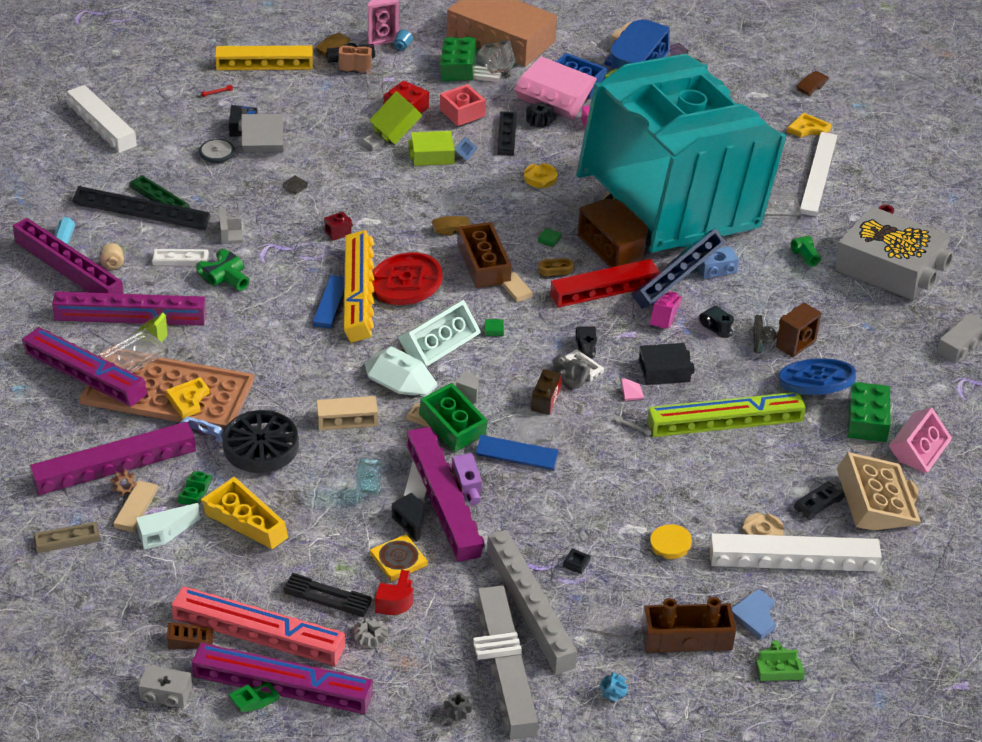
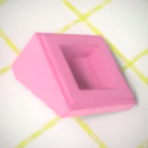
M622 379L621 390L625 401L644 399L640 384Z

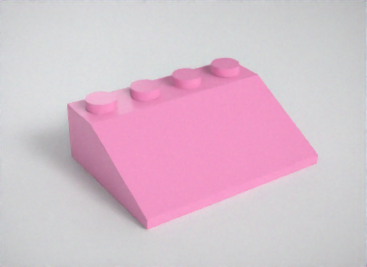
M540 57L521 76L514 91L519 99L532 104H536V102L549 104V107L553 108L554 113L574 120L597 79L552 60Z

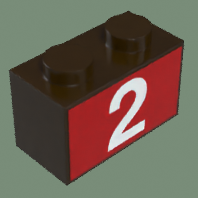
M546 369L542 370L532 393L531 411L550 415L560 392L562 373Z

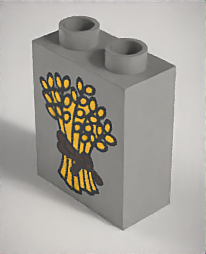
M871 206L839 241L835 270L914 300L923 289L928 291L932 289L939 270L947 271L953 259V252L947 250L948 234Z

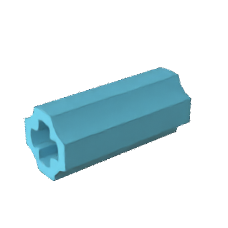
M63 217L62 220H59L54 236L69 245L75 228V222L68 217Z

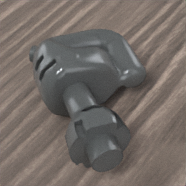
M559 355L552 361L555 369L562 370L566 368V378L563 379V384L571 388L578 389L582 387L590 373L591 366L578 359L567 361L566 357Z

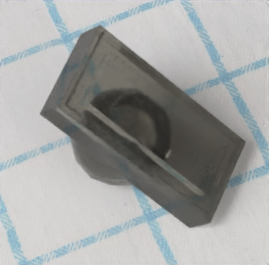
M756 315L753 324L754 352L761 354L763 343L769 344L774 342L777 333L771 326L763 327L762 315Z

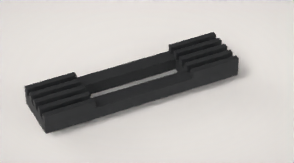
M293 572L286 582V586L283 587L285 594L360 617H364L372 602V596L356 591L348 592L312 581V578ZM313 589L332 596L346 599L347 601H345L344 603L341 601H337L331 598H327L321 595L308 592V590Z

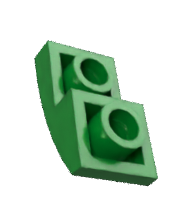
M193 471L186 479L185 488L178 495L177 503L185 505L198 503L199 505L210 486L212 475L205 474L202 471Z

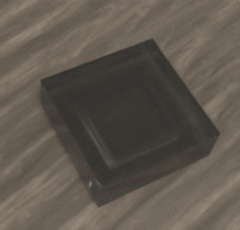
M294 175L283 182V188L296 195L307 188V182Z

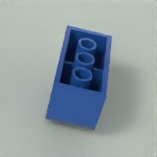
M644 19L630 23L612 44V70L615 68L619 69L625 64L666 57L670 52V27Z

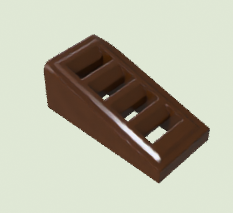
M168 623V649L199 648L200 643L213 645V628L182 623ZM202 635H206V640H202Z

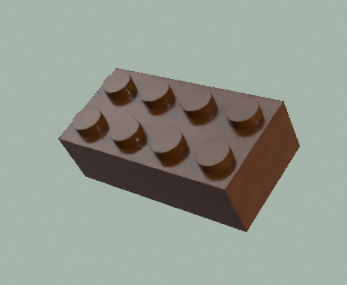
M487 222L457 227V245L475 287L501 285L503 282L511 281L512 265L493 223Z

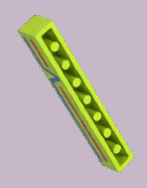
M791 392L649 407L647 423L652 431V437L803 422L806 407L801 395Z

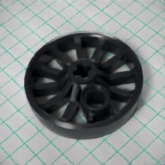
M270 410L249 411L235 417L226 426L222 440L223 453L233 466L243 471L252 473L272 472L288 465L297 455L299 450L298 431L292 420L281 413ZM257 423L258 431L251 424ZM261 423H268L264 430H262ZM270 455L272 459L265 460L264 457ZM254 456L260 457V460L252 459Z

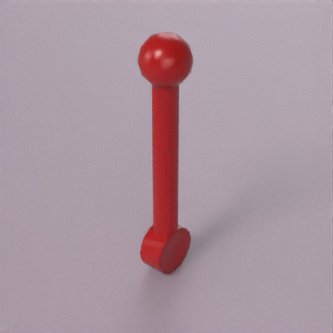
M227 85L225 88L216 89L208 92L202 91L201 96L206 97L209 94H214L226 90L232 91L233 86Z

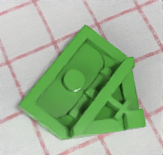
M774 640L767 650L759 652L756 666L760 681L804 680L805 672L801 660L798 658V650H788L781 646V642Z

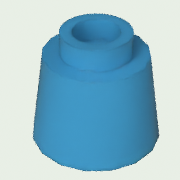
M399 30L394 40L395 48L405 50L413 41L412 34L406 30Z

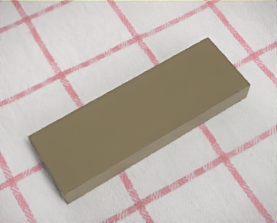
M97 522L33 533L37 553L100 542Z

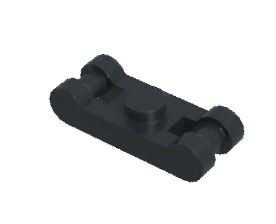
M828 481L797 500L794 504V509L804 513V517L808 520H812L816 514L835 502H840L844 498L845 493L840 489L834 488L835 485Z

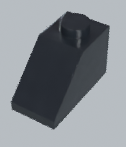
M411 492L392 503V518L417 542L421 536L425 506L423 501Z

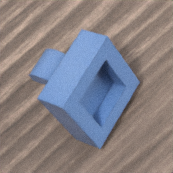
M464 137L454 149L467 161L478 147Z

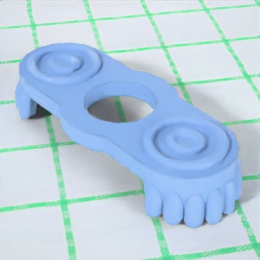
M188 416L180 422H188L191 429L216 436L217 442H222L224 430L219 426ZM200 424L206 426L208 430L202 428Z

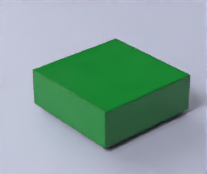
M545 228L538 237V242L554 248L561 239L562 233Z
M485 319V336H504V320Z

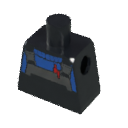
M231 105L229 137L242 136V131H239V121L242 120V114H258V109L255 107Z

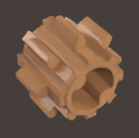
M126 469L121 473L115 471V478L110 479L114 485L112 487L113 491L118 490L121 496L128 491L131 493V488L137 485L133 481L135 475L133 473L127 474ZM125 478L128 482L121 486L119 482Z

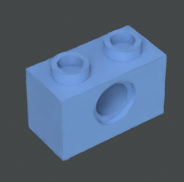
M731 246L722 247L697 268L703 279L737 273L739 258Z

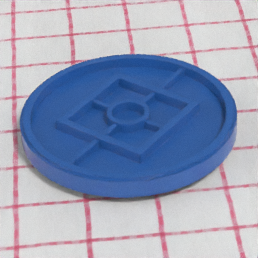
M806 359L785 366L779 372V384L785 390L793 393L806 395L829 394L844 390L853 385L856 381V369L851 364L837 359Z

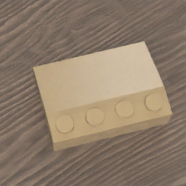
M850 452L846 454L836 469L856 527L875 531L919 525L921 523L900 464Z

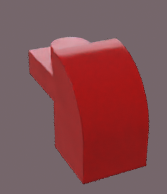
M401 570L397 585L379 584L375 597V613L399 615L411 608L414 602V588H412L413 580H410V571Z

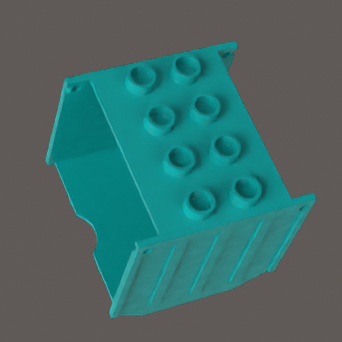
M688 54L625 64L600 83L594 84L576 172L578 178L593 175L618 201L624 203L647 225L648 232L652 235V243L648 248L651 253L674 247H689L691 243H694L706 232L715 228L721 236L760 228L787 137L784 133L769 126L759 117L758 112L742 103H735L730 97L731 91L724 85V82L707 70L708 65L701 63Z

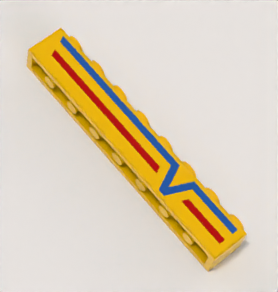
M366 230L346 235L344 331L350 343L372 337V329H374L372 321L374 316L372 308L374 304L372 296L374 292L372 284L374 280L372 269H374L372 261L374 257L372 249L374 241Z

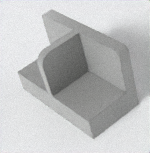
M219 208L222 244L242 243L241 218H227L226 208Z

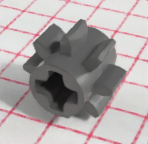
M459 692L452 695L449 694L448 701H444L443 709L446 710V717H450L452 720H466L467 713L472 712V704H469V696L465 697Z

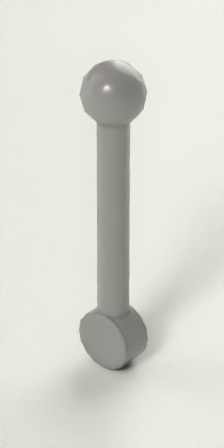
M621 416L615 418L616 424L627 425L644 432L646 436L652 434L649 428L644 429L623 420Z

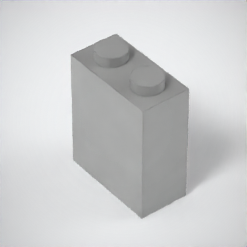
M242 114V120L239 121V131H242V136H239V146H242L243 152H284L283 114Z

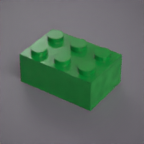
M444 38L440 62L442 81L474 80L477 56L476 38Z
M855 382L850 386L848 395L847 438L887 442L891 427L890 386Z
M453 383L420 399L419 415L454 453L480 439V435L486 436L488 420Z

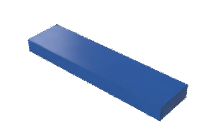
M330 276L313 320L314 327L332 329L344 297L345 277Z
M480 435L476 451L477 456L553 471L555 470L559 453L556 449Z

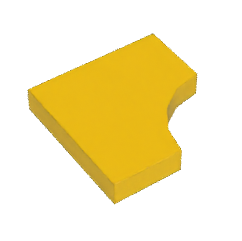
M803 113L787 127V133L799 138L806 135L820 136L821 132L828 133L832 128V124Z
M201 377L165 390V396L182 419L201 412L199 402L204 396L210 394L208 386Z

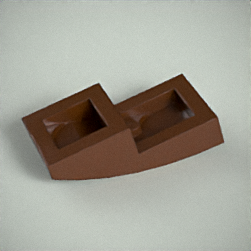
M814 71L807 75L796 88L798 91L811 96L816 89L820 90L829 80V77Z

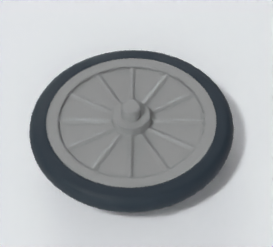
M224 139L208 140L199 148L200 156L204 160L214 163L227 161L235 153L234 145Z

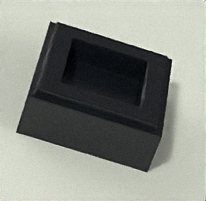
M572 548L563 561V567L582 574L589 564L591 556Z

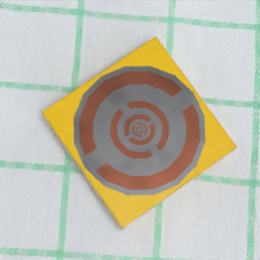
M407 534L370 549V555L390 581L398 579L401 570H408L412 573L428 566L427 559Z

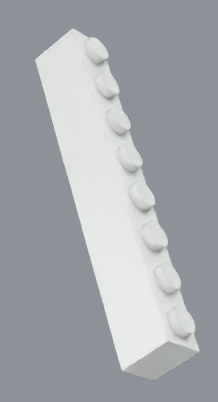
M712 533L709 547L711 566L878 572L882 558L879 539Z

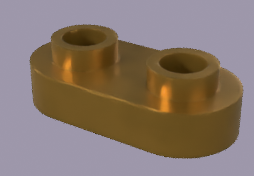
M569 258L544 259L538 263V272L546 277L568 275L574 269V262Z

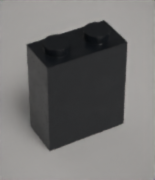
M685 343L640 346L638 361L645 385L691 382V375L694 374V364L690 362V351L686 350Z

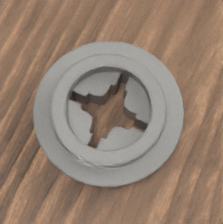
M374 618L372 621L364 619L362 623H357L353 636L359 645L366 648H376L387 641L388 627L384 626L382 621L377 622ZM368 629L374 632V637L370 632H367Z

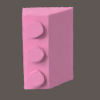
M371 0L368 3V44H374L375 46L393 43L399 31V0Z
M931 407L914 412L889 444V447L899 462L927 473L949 444L952 437Z

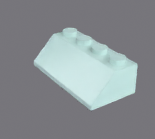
M462 300L450 305L400 335L398 339L406 353L422 361L426 367L477 336L481 331L465 301Z

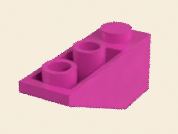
M668 291L654 303L650 325L668 329L672 325L682 297L672 291Z

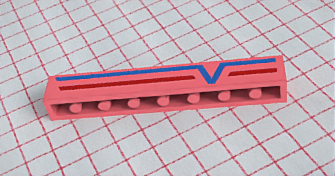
M183 586L172 603L174 620L196 626L210 627L215 632L328 665L336 666L345 648V633L336 629L291 618L277 612L267 611L256 606L201 592L197 589Z

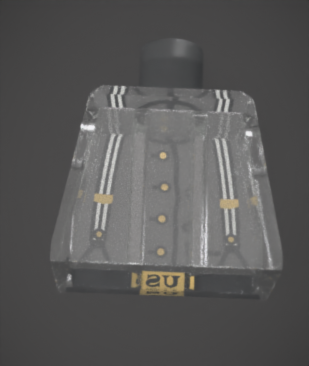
M510 40L484 44L478 51V54L489 72L492 74L500 72L503 79L509 78L511 76L510 70L516 62Z

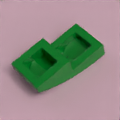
M264 682L260 687L251 688L249 685H246L230 693L229 698L240 712H247L270 705L279 700L280 695L270 682ZM267 686L271 693L262 692L260 689Z

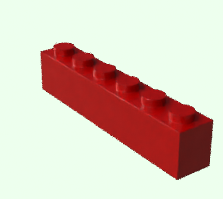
M652 259L551 280L550 295L557 307L560 308L633 292L659 272Z

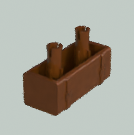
M710 597L707 600V604L677 605L675 599L666 598L663 601V605H644L641 627L645 653L720 652L733 650L736 627L731 603H721L719 598Z

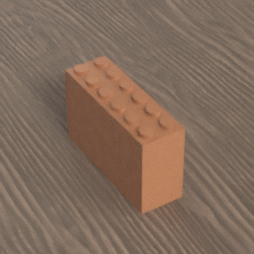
M459 0L447 9V37L476 38V48L491 54V49H493L496 56L502 58L501 55H505L503 59L511 61L505 44H501L498 47L496 45L486 47L485 45L509 40V48L514 63L524 67L542 54L556 40L557 15L519 0Z

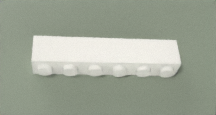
M85 85L67 91L68 98L66 101L68 106L76 111L77 115L81 116L95 132L97 131L102 139L106 140L112 148L120 153L137 146L135 131Z

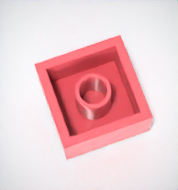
M468 84L440 93V111L457 126L485 117L486 100Z

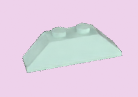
M392 346L376 352L364 363L369 379L398 394L425 397L437 387V382L422 361Z

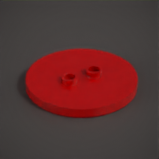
M406 252L393 255L379 263L373 270V294L382 302L392 305H409L423 301L433 295L440 287L443 280L441 266L435 258L423 253Z

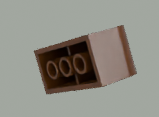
M603 199L580 207L577 236L610 268L645 260L648 227L624 203L615 199Z

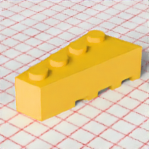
M235 477L201 499L206 516L270 549H274L288 539L285 522Z

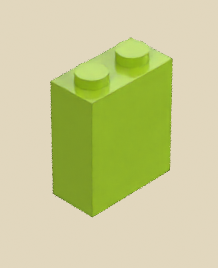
M396 91L369 121L373 124L372 128L378 134L383 133L381 137L387 142L391 141L396 145L423 115Z
M451 131L411 132V139H408V149H410V159H413L414 166L454 164L455 149Z

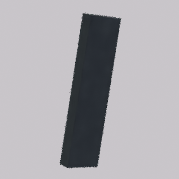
M500 111L497 155L514 156L517 112Z

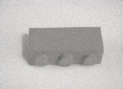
M971 313L940 338L936 353L953 363L958 362L961 358L964 359L971 349L974 350L978 343L982 341V319Z

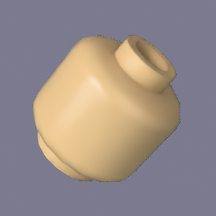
M109 243L101 248L99 253L100 263L105 269L116 270L123 265V250L119 245Z

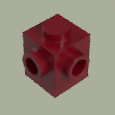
M343 211L324 217V231L332 241L351 234L353 222Z

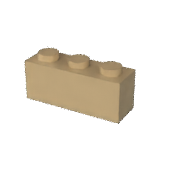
M376 396L317 400L319 430L378 426Z

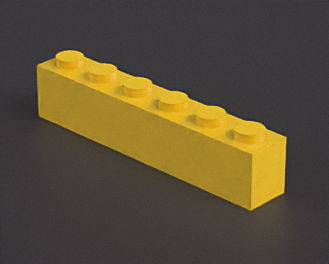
M312 45L216 46V70H313Z

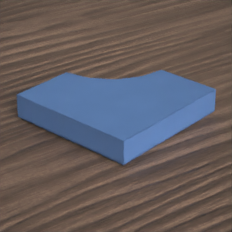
M758 589L732 607L733 617L761 640L775 630L776 623L771 619L769 613L775 601Z

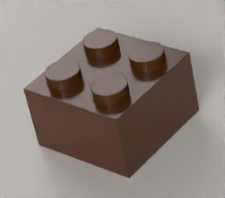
M803 302L798 307H794L788 314L783 315L779 320L776 347L793 358L817 340L822 313Z

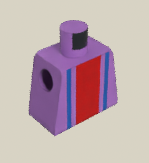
M472 453L454 456L451 474L457 479L458 489L462 491L464 501H468L470 505H476L481 501L482 479Z

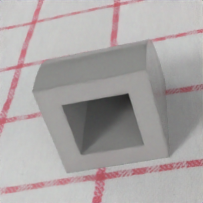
M464 370L456 381V387L470 402L477 403L479 381L475 375Z

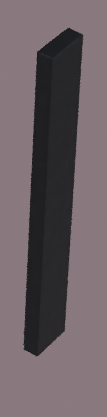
M81 186L77 187L72 201L77 205L205 231L211 216L206 211Z

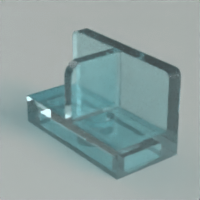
M360 459L356 472V503L359 504L361 503L363 493L380 495L381 461Z

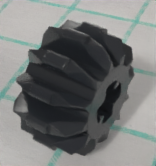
M543 102L530 104L526 110V120L530 123V126L535 125L536 128L538 126L542 128L543 126H549L553 120V108Z

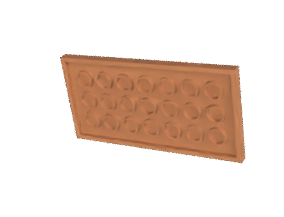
M107 348L102 358L123 369H127L137 376H141L146 382L145 386L148 394L132 407H129L86 385L79 400L80 404L181 422L183 419L165 396V390L201 377L208 386L210 394L204 396L199 402L201 412L189 417L204 420L225 430L228 423L239 415L255 377L254 374Z

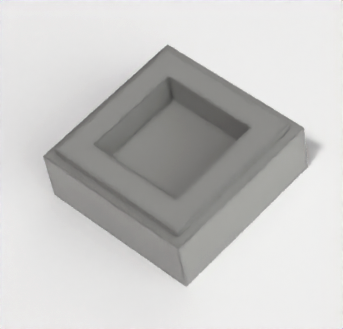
M372 133L361 139V145L371 151H375L385 145V140Z

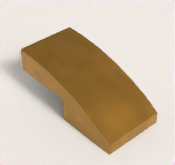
M338 32L324 39L315 48L317 52L326 56V48L340 47L351 40Z
M445 216L432 220L435 233L450 236L454 230L457 231V227L471 225L469 218L464 216Z

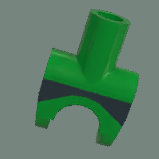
M220 249L216 252L218 262L199 261L196 263V270L200 277L213 287L226 281L237 290L243 291L249 284V278L241 273L244 270L242 260L226 249Z

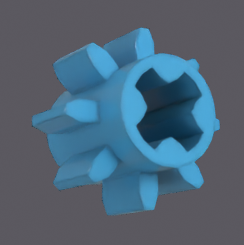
M614 672L611 673V676L606 675L600 683V689L604 691L602 697L614 702L617 701V698H624L628 691V686L624 683L626 678Z

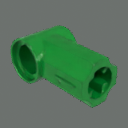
M810 235L791 240L793 253L800 254L807 265L815 267L821 262L822 257L814 248V242Z

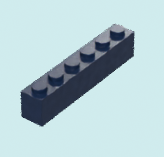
M716 228L706 232L631 295L641 309L652 305L726 243Z

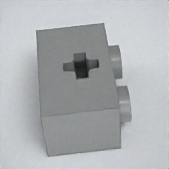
M150 665L146 666L139 683L141 701L164 704L170 707L184 708L192 689L190 672Z

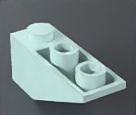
M198 503L137 517L138 534L143 548L148 549L165 545L200 520Z

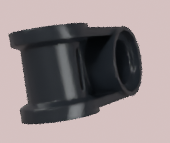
M713 306L699 315L700 323L719 337L728 338L732 336L733 330L731 326L734 322V317L719 306Z
M576 326L575 336L578 350L590 359L594 358L596 355L595 344L597 343L596 327Z

